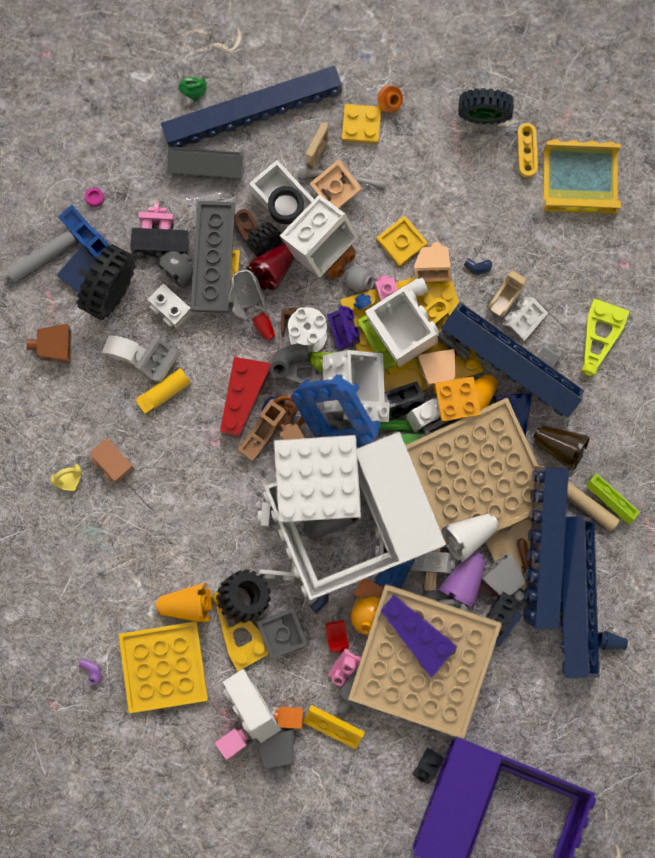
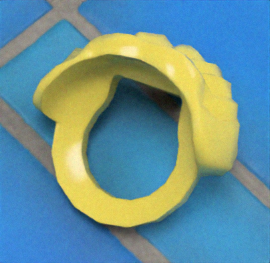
M74 464V468H66L55 475L52 474L51 483L62 490L75 491L81 479L82 470L78 464Z

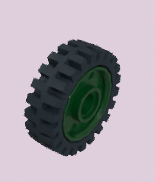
M476 88L474 91L470 89L459 96L458 115L463 120H468L471 123L501 124V122H507L513 117L514 98L513 96L511 97V94H507L505 91L501 92L498 89L496 91H493L494 89L491 88L489 90H486V88H481V90Z

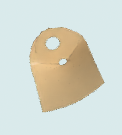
M529 517L497 530L486 541L494 561L505 553L513 556L525 581L526 577L524 569L521 568L523 564L518 551L517 540L520 538L524 539L527 543V548L530 549L528 531L531 529L532 521L529 520ZM508 527H511V530L509 531L504 530ZM525 582V584L520 587L521 591L527 588L528 582Z

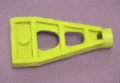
M595 298L592 300L586 320L584 360L581 369L583 374L592 377L596 376L598 366L624 329L629 310ZM596 322L612 326V331L608 337L603 338L595 334ZM592 341L604 344L600 355L591 353Z

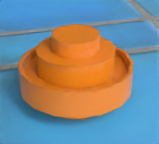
M392 85L384 86L379 91L377 97L380 110L386 113H394L400 109L403 102L401 90Z

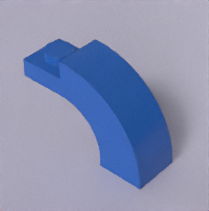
M73 205L69 206L58 216L76 240L94 258L100 255L102 249H106L107 245H109Z

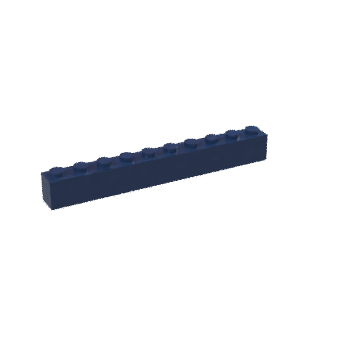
M334 65L160 124L168 147L182 148L185 144L198 143L206 137L213 138L219 133L231 132L237 127L249 126L255 121L267 120L273 115H282L288 110L300 109L306 104L318 103L327 97H336L342 93V83Z

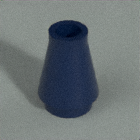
M606 630L598 634L599 647L602 650L627 649V638L620 637Z

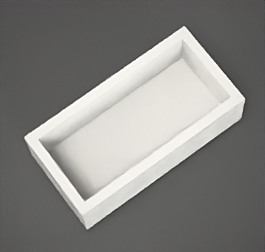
M278 160L249 183L250 192L267 210L269 196L276 188L282 186H291L302 194L304 210L314 201L310 194ZM284 195L276 200L275 209L281 215H290L296 211L297 202L293 197ZM281 224L285 230L290 226V224Z

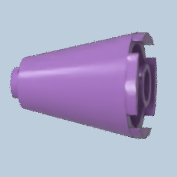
M475 551L467 560L463 562L461 560L438 590L474 608L486 563L483 560L484 555Z

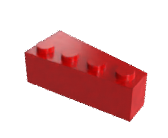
M234 357L220 428L221 435L241 438L270 374V363Z

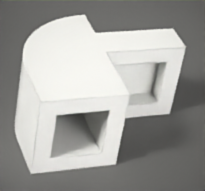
M109 335L102 353L115 360L126 361L136 366L147 349L129 339Z

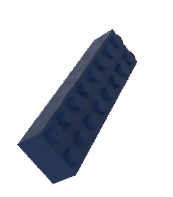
M462 302L457 304L443 324L442 328L448 336L456 337L460 340L459 343L463 347L471 348L480 359H486L491 362V366L494 369L505 372L508 379L523 385L522 388L526 392L537 395L540 402L545 405H551L558 415H565L569 418L582 401L584 393L582 388Z
M535 466V470L532 471L534 490H531L530 494L533 506L529 512V520L532 522L531 529L528 531L530 549L527 550V560L529 561V569H526L525 574L528 586L524 591V598L527 600L526 608L523 610V618L525 623L535 628L559 629L569 469Z
M585 516L566 517L561 591L563 593V601H561L560 607L561 613H563L561 632L564 633V641L561 644V650L564 653L562 672L565 674V678H600L595 520Z

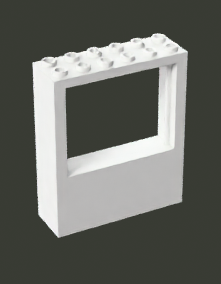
M400 432L356 449L358 480L388 552L331 576L317 580L294 521L279 522L277 482L265 486L264 497L266 502L271 503L274 509L271 511L272 517L275 522L280 524L281 529H278L282 541L286 540L288 544L286 552L290 560L294 559L296 564L293 567L297 578L301 577L303 582L301 586L302 592L310 600L446 545Z

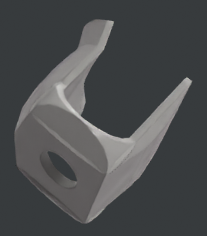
M250 270L236 272L231 277L229 303L233 304L232 312L237 317L244 319L245 311L243 308L251 307L260 302L264 310L267 311L264 296L254 273ZM245 283L251 285V290L248 293L241 291V286Z

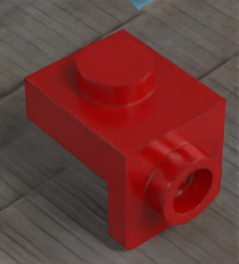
M344 619L325 623L330 652L341 653L345 648L349 649Z

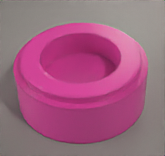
M95 187L88 189L85 193L87 204L91 207L101 206L104 202L103 192Z

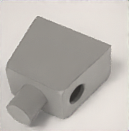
M503 554L483 571L481 580L496 594L500 595L504 591L518 601L524 598V593L520 587L526 581L511 554Z

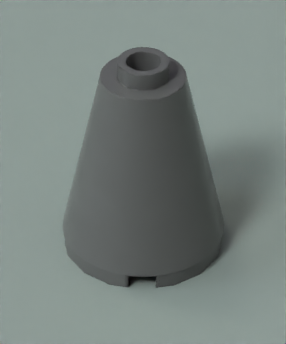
M358 517L307 520L303 531L309 539L313 538L316 540L352 525L359 519Z

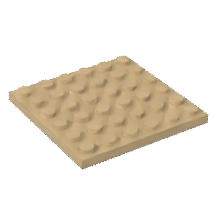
M504 398L481 409L479 416L462 418L405 445L440 531L446 525L484 514L495 516L499 524L497 526L498 530L529 517V512L533 506V502L530 499L531 490H534L532 471L535 470V466H538L508 398ZM445 538L444 541L447 545L449 544V541L447 538Z
M385 584L348 700L464 739L501 627V622ZM393 594L457 645V648L432 678L381 612V609Z

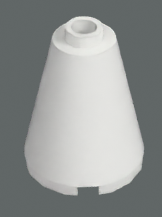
M484 514L442 527L441 531L443 539L447 538L449 544L446 546L451 554L458 561L462 559L463 562L498 530L497 526L499 524L495 516Z

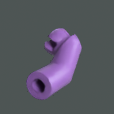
M82 658L79 667L88 671L89 683L97 685L102 680L100 666Z

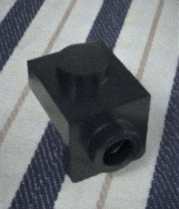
M426 748L412 775L420 782L430 784L435 778L444 757Z

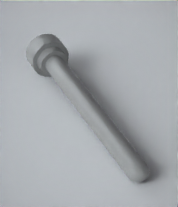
M300 163L298 178L318 177L324 171L311 169V167L307 166L308 164ZM354 176L360 185L385 188L387 186L385 181Z

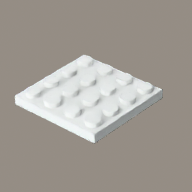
M355 435L274 441L279 522L361 517Z

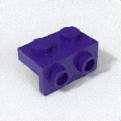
M340 306L338 307L339 310L327 315L337 349L341 351L361 343L359 339L360 332L353 320L354 313L350 307Z

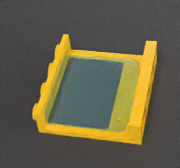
M557 139L547 141L544 146L543 211L617 214L621 208V200H618V152L621 144H615V142L611 141L605 143H597L596 141L584 143L577 140L560 142Z

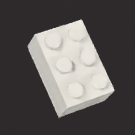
M244 669L223 681L226 687L223 690L225 695L234 705L232 706L234 711L243 721V727L253 740L257 738L262 743L281 731L257 687Z

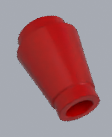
M262 312L252 318V325L266 341L276 336L269 315Z

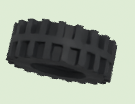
M114 244L107 245L106 249L103 248L101 254L96 256L95 262L91 263L90 270L85 274V280L80 285L81 290L77 295L79 299L76 301L77 307L99 320H104L105 317L108 318L110 312L115 310L116 305H119L122 296L126 294L127 287L130 286V280L135 273L133 271L136 268V256Z

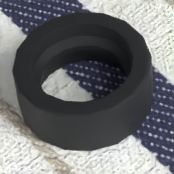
M291 186L276 188L268 198L270 216L280 224H291L304 211L302 194ZM284 195L291 196L297 202V209L293 214L281 215L275 209L276 200Z

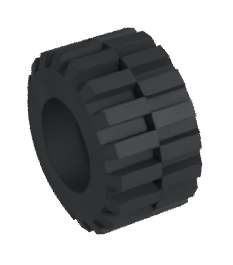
M247 569L244 571L239 570L220 584L221 586L217 590L220 594L216 596V600L220 601L217 604L218 608L222 607L223 611L221 613L223 615L227 614V619L230 621L234 619L235 623L241 621L242 623H247L265 612L264 610L269 606L268 602L271 601V597L268 596L271 591L266 587L268 585L267 581L263 582L262 579L264 577L262 575L257 576V572H249ZM237 587L243 588L249 593L251 599L250 606L244 605L239 601Z

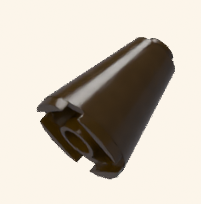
M544 425L542 428L538 427L533 436L536 439L535 443L571 471L575 470L580 463L584 449H587L590 437L587 435Z

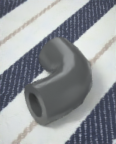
M296 343L278 350L270 361V373L274 377L281 378L288 374L290 365L309 361L308 346Z

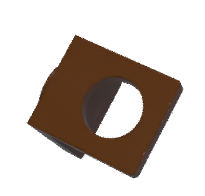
M299 308L281 310L282 337L285 336V319H290L291 315Z

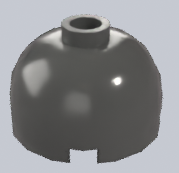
M168 252L156 261L158 267L161 270L165 269L166 275L176 285L182 287V289L192 279L193 267L190 264L192 260L187 254L183 253L181 255L178 252Z

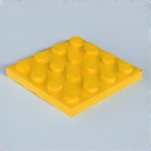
M196 621L118 634L129 713L208 701L198 623Z

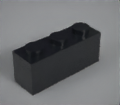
M132 228L130 250L138 258L154 256V258L159 259L168 252H178L181 255L185 253L189 256L190 235L188 230Z

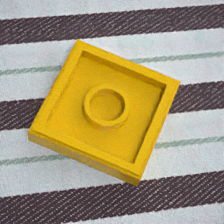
M405 215L376 238V241L399 268L419 253L421 248L428 245L425 238Z

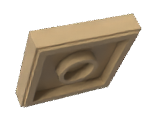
M324 122L321 123L306 152V164L311 169H314L329 140V126Z

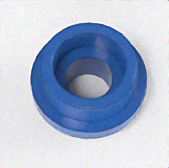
M361 294L356 297V302L353 303L354 307L361 310L372 303L370 295Z

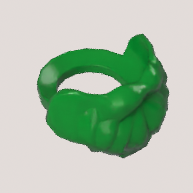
M202 76L201 80L196 77H186L178 85L179 92L194 102L198 101L207 89V82L204 76ZM194 82V83H196V84H189V85H187L186 83Z

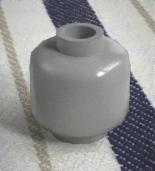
M355 265L346 270L344 280L346 281L347 288L362 293L370 289L373 276H371V272L368 269Z

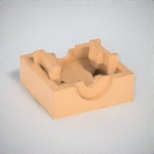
M339 159L310 183L318 195H321L338 209H341L348 200L364 190ZM343 176V180L346 182V184H343V182L340 180Z

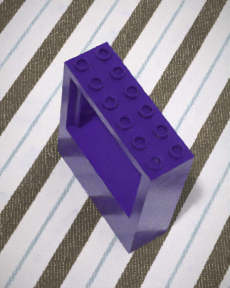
M453 736L411 847V852L418 858H470L495 787L503 770L573 799L553 858H575L576 848L579 849L582 843V830L586 829L589 823V817H587L589 810L593 809L596 803L595 793L472 742Z

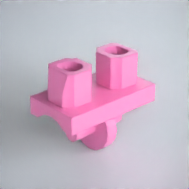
M160 202L155 203V208L148 207V212H139L141 228L153 229V224H159V229H171V225H174L175 222L173 214L167 213V208H160Z
M345 648L328 672V676L332 677V683L342 687L357 669L362 657L353 655V653Z

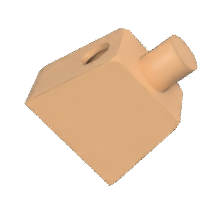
M438 242L432 243L431 247L421 248L414 266L415 277L418 279L423 277L425 282L452 281L448 248L442 247Z
M454 349L418 355L417 362L427 388L433 387L437 382L455 380Z

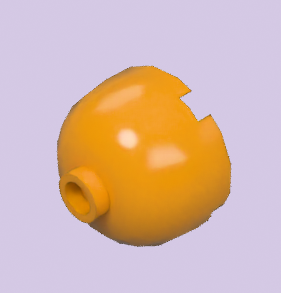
M369 596V598L363 599V597H359L354 602L350 615L351 622L354 628L361 634L369 635L380 598Z

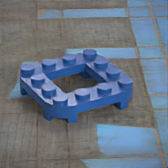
M336 374L330 380L310 382L309 379L304 380L291 395V400L295 403L315 438L355 435L356 448H361L374 442L381 425L379 421H372L356 394L360 389L356 382L352 385L347 380L342 379L343 375ZM338 400L353 428L338 429L336 426H329L316 403Z

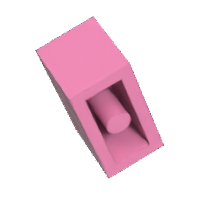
M236 727L216 741L215 744L227 760L248 744L247 739L249 737L243 728L239 730Z

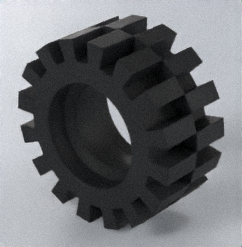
M263 222L261 226L259 224L256 226V230L254 228L251 230L253 233L248 235L249 238L246 241L248 248L259 257L282 243V238L280 237L282 233L272 223L266 222L265 224Z

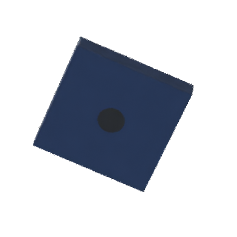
M80 247L59 271L57 277L79 293L81 290L80 285L85 280L84 276L90 270L91 263L95 262V258Z

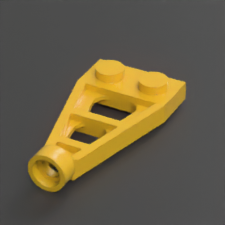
M217 592L211 597L217 606L228 654L237 671H240L269 653L260 630L251 621L247 623H242L241 621L233 627L228 626L225 615L221 613L223 611L222 607L218 608L217 605L220 603L219 600H216V596L220 594ZM243 627L252 635V640L244 646L238 647L235 644L233 634L236 629Z

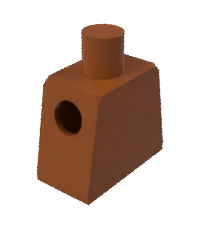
M62 324L38 329L37 339L26 340L27 350H37V356L42 360L71 364L70 326Z

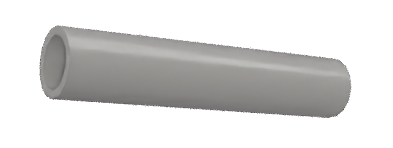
M67 230L6 270V273L13 283H16L77 243L71 232Z

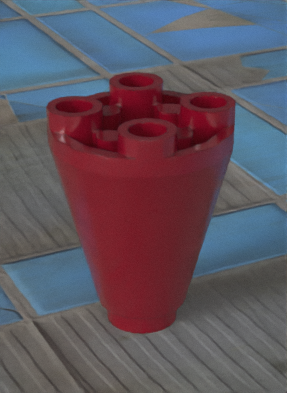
M283 243L251 260L246 270L254 273L262 290L267 288L274 291L280 286L295 258L286 244Z

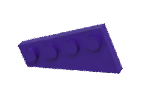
M394 594L381 609L383 615L432 678L457 648V645Z

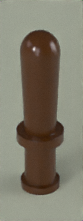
M520 538L517 540V547L523 564L521 568L524 569L526 574V569H529V561L527 560L528 548L526 541Z

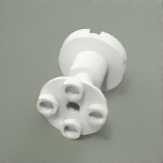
M310 307L297 309L291 315L288 322L291 345L296 343L307 345L309 355L311 349H314V352H320L327 340V324L324 315Z

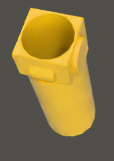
M179 368L162 380L161 383L140 395L135 401L142 411L147 414L186 388L191 382L182 369Z

